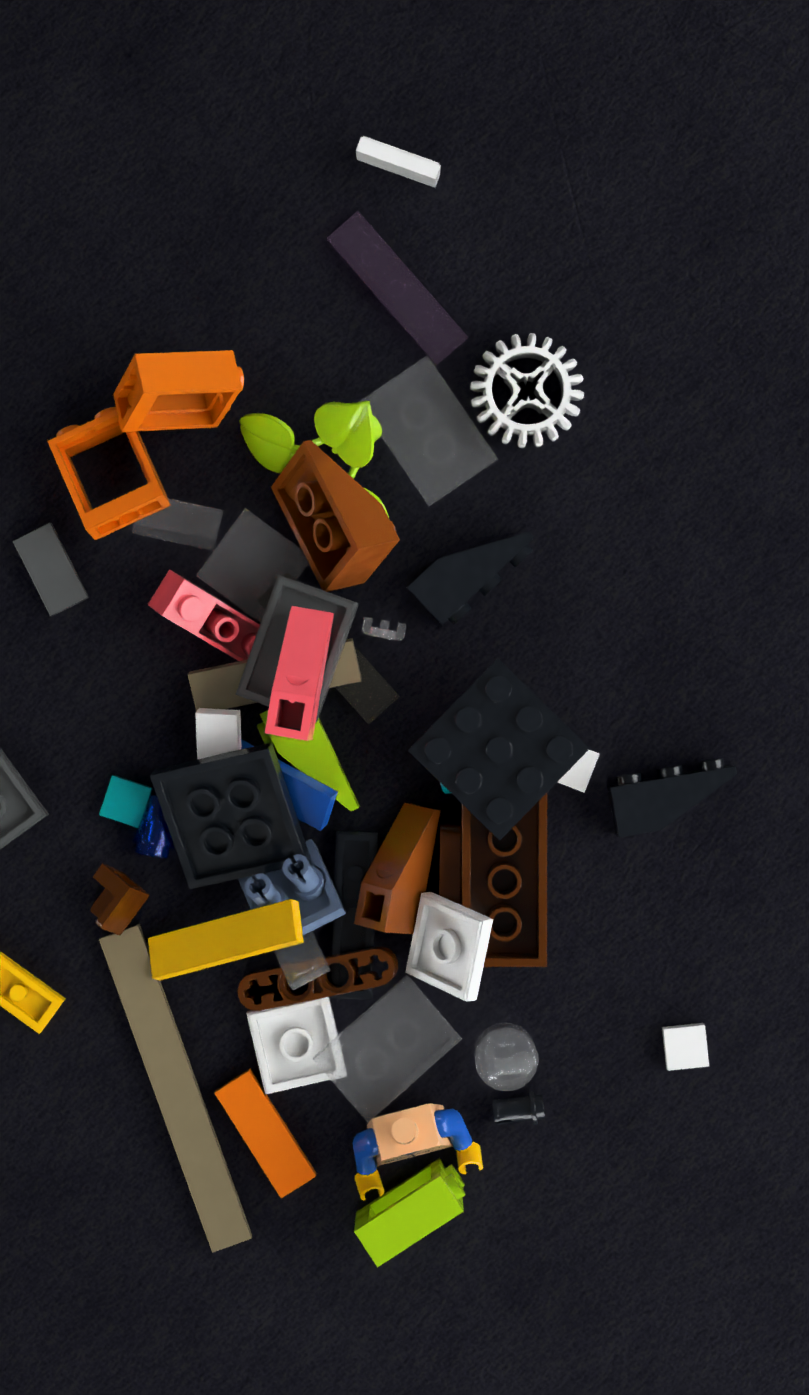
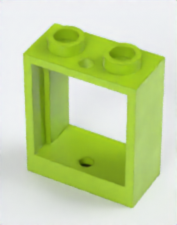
M438 1158L383 1194V1196L378 1197L356 1212L354 1233L377 1268L464 1212L463 1197L466 1194L462 1187L465 1184L452 1164L445 1167L441 1159Z

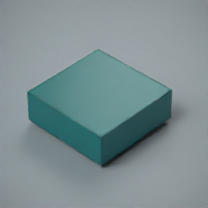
M112 775L99 815L140 828L153 788Z

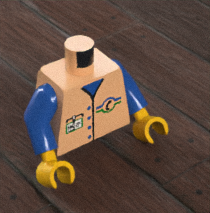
M425 1104L372 1118L367 1124L368 1129L356 1134L353 1140L354 1157L358 1172L355 1175V1181L360 1198L363 1201L366 1200L365 1193L371 1189H377L379 1196L384 1194L382 1181L377 1170V1166L453 1147L456 1150L458 1170L461 1174H467V1164H476L479 1166V1170L483 1169L480 1145L472 1142V1137L461 1114L455 1109H444V1106L439 1104Z

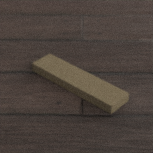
M353 638L346 639L329 688L361 682L362 680ZM248 660L190 671L188 679L196 712L199 708L228 709L257 703L235 695Z

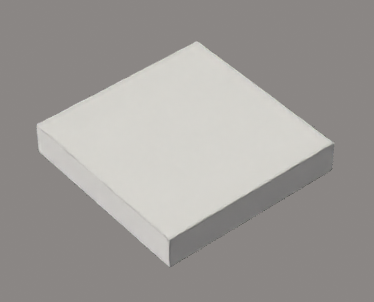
M433 892L421 893L405 973L466 1002L477 1000L493 919Z
M329 997L260 1011H247L246 1014L265 1094L347 1076Z

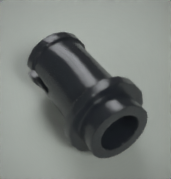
M529 1091L530 1096L492 1099L495 1125L499 1126L500 1124L532 1120L533 1125L538 1124L537 1120L545 1119L543 1095H534V1091Z

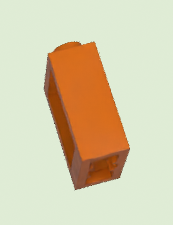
M234 351L135 354L113 394L121 432L218 427L244 386L243 371L236 364Z
M109 407L98 412L94 420L81 426H67L57 432V437L47 441L82 523L94 540L100 539L171 506L140 433L135 431L126 432V435L148 484L101 506L92 508L70 457L125 433L121 432L116 407Z

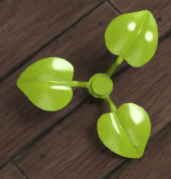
M370 401L356 403L330 402L318 408L314 415L315 428L319 437L312 440V442L317 446L325 443L332 447V452L338 454L346 464L351 466L348 474L354 479L358 469L366 466L372 459L374 443L382 435V427L377 418L372 415ZM263 413L246 414L239 420L244 440L255 459L266 469L281 473L301 446L294 445L292 429L277 417ZM364 488V489H365L366 491H368L376 500H378V501L382 504V506H383V508H384V510H385V512H386V514H387V516H388L387 510H386V508H385L383 502L379 499V497L376 496V495H375L373 492H371L370 490Z

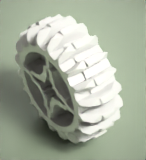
M534 333L529 334L527 346H521L518 334L511 337L513 349L508 350L502 340L496 342L495 346L500 356L497 358L493 353L485 351L483 359L490 365V368L476 365L474 373L485 378L484 382L473 381L470 385L471 390L483 392V396L475 397L471 400L472 407L485 406L487 409L477 416L479 423L492 418L495 422L490 425L488 433L493 436L500 427L505 429L506 432L502 437V443L504 444L510 442L512 433L518 434L519 448H525L527 435H533V442L536 447H541L543 444L542 432H546L552 441L557 440L559 436L554 425L557 424L562 429L568 431L571 423L563 415L566 413L571 416H578L580 413V409L577 406L569 403L570 400L579 401L584 398V392L571 390V386L578 385L583 381L581 374L568 375V372L576 367V360L570 359L562 364L560 359L564 356L567 349L561 346L553 355L548 351L552 344V339L549 337L545 338L542 348L535 347L536 335ZM519 358H533L543 362L535 371L528 374L521 373L514 367L511 369L507 365L510 361ZM552 371L557 375L561 386V401L558 409L550 403V399L543 391V383ZM496 374L504 379V383L510 388L512 394L510 400L501 411L497 408L492 395V382ZM538 376H541L533 392L537 399L535 398L530 401L528 396L526 401L521 399L516 406H513L517 401L520 391L517 383L519 384L524 381L526 386L527 381L533 383ZM524 408H532L540 414L543 413L548 418L536 424H520L510 420L517 412Z

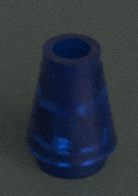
M149 796V802L146 805L133 842L136 843L135 853L168 859L169 850L174 849V843L158 797Z

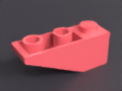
M169 569L148 606L163 617L238 661L248 660L260 624Z
M291 606L272 687L265 734L305 741L313 740L334 613Z

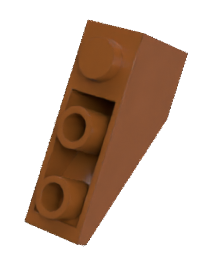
M410 803L403 804L361 882L354 924L386 933L413 934L421 893L426 892L441 810Z

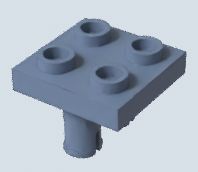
M312 839L306 841L310 854L309 861L305 856L296 854L293 855L297 862L295 864L288 858L283 863L281 870L258 873L238 879L251 910L289 899L299 901L303 935L346 914L318 848Z

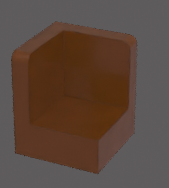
M102 863L93 875V878L105 889L90 910L98 918L96 924L101 929L121 935L150 895L124 872Z

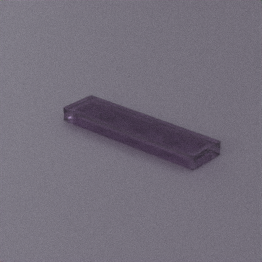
M359 211L326 238L327 242L436 367L468 340V336Z

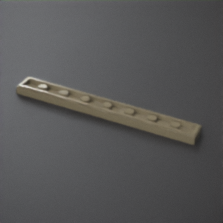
M137 924L126 928L121 935L112 933L101 937L99 941L211 1251L213 1253L252 1239L249 1224L161 981L152 979L149 948L141 926Z

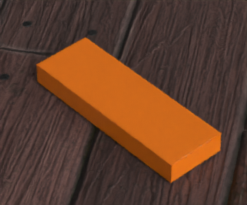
M251 1068L215 1090L214 1094L280 1198L285 1197L316 1177V1171L268 1095L265 1094L263 1087Z

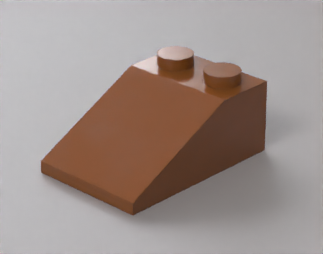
M311 440L303 441L271 486L323 591L329 592L365 583L400 541L395 526L389 520L382 504Z

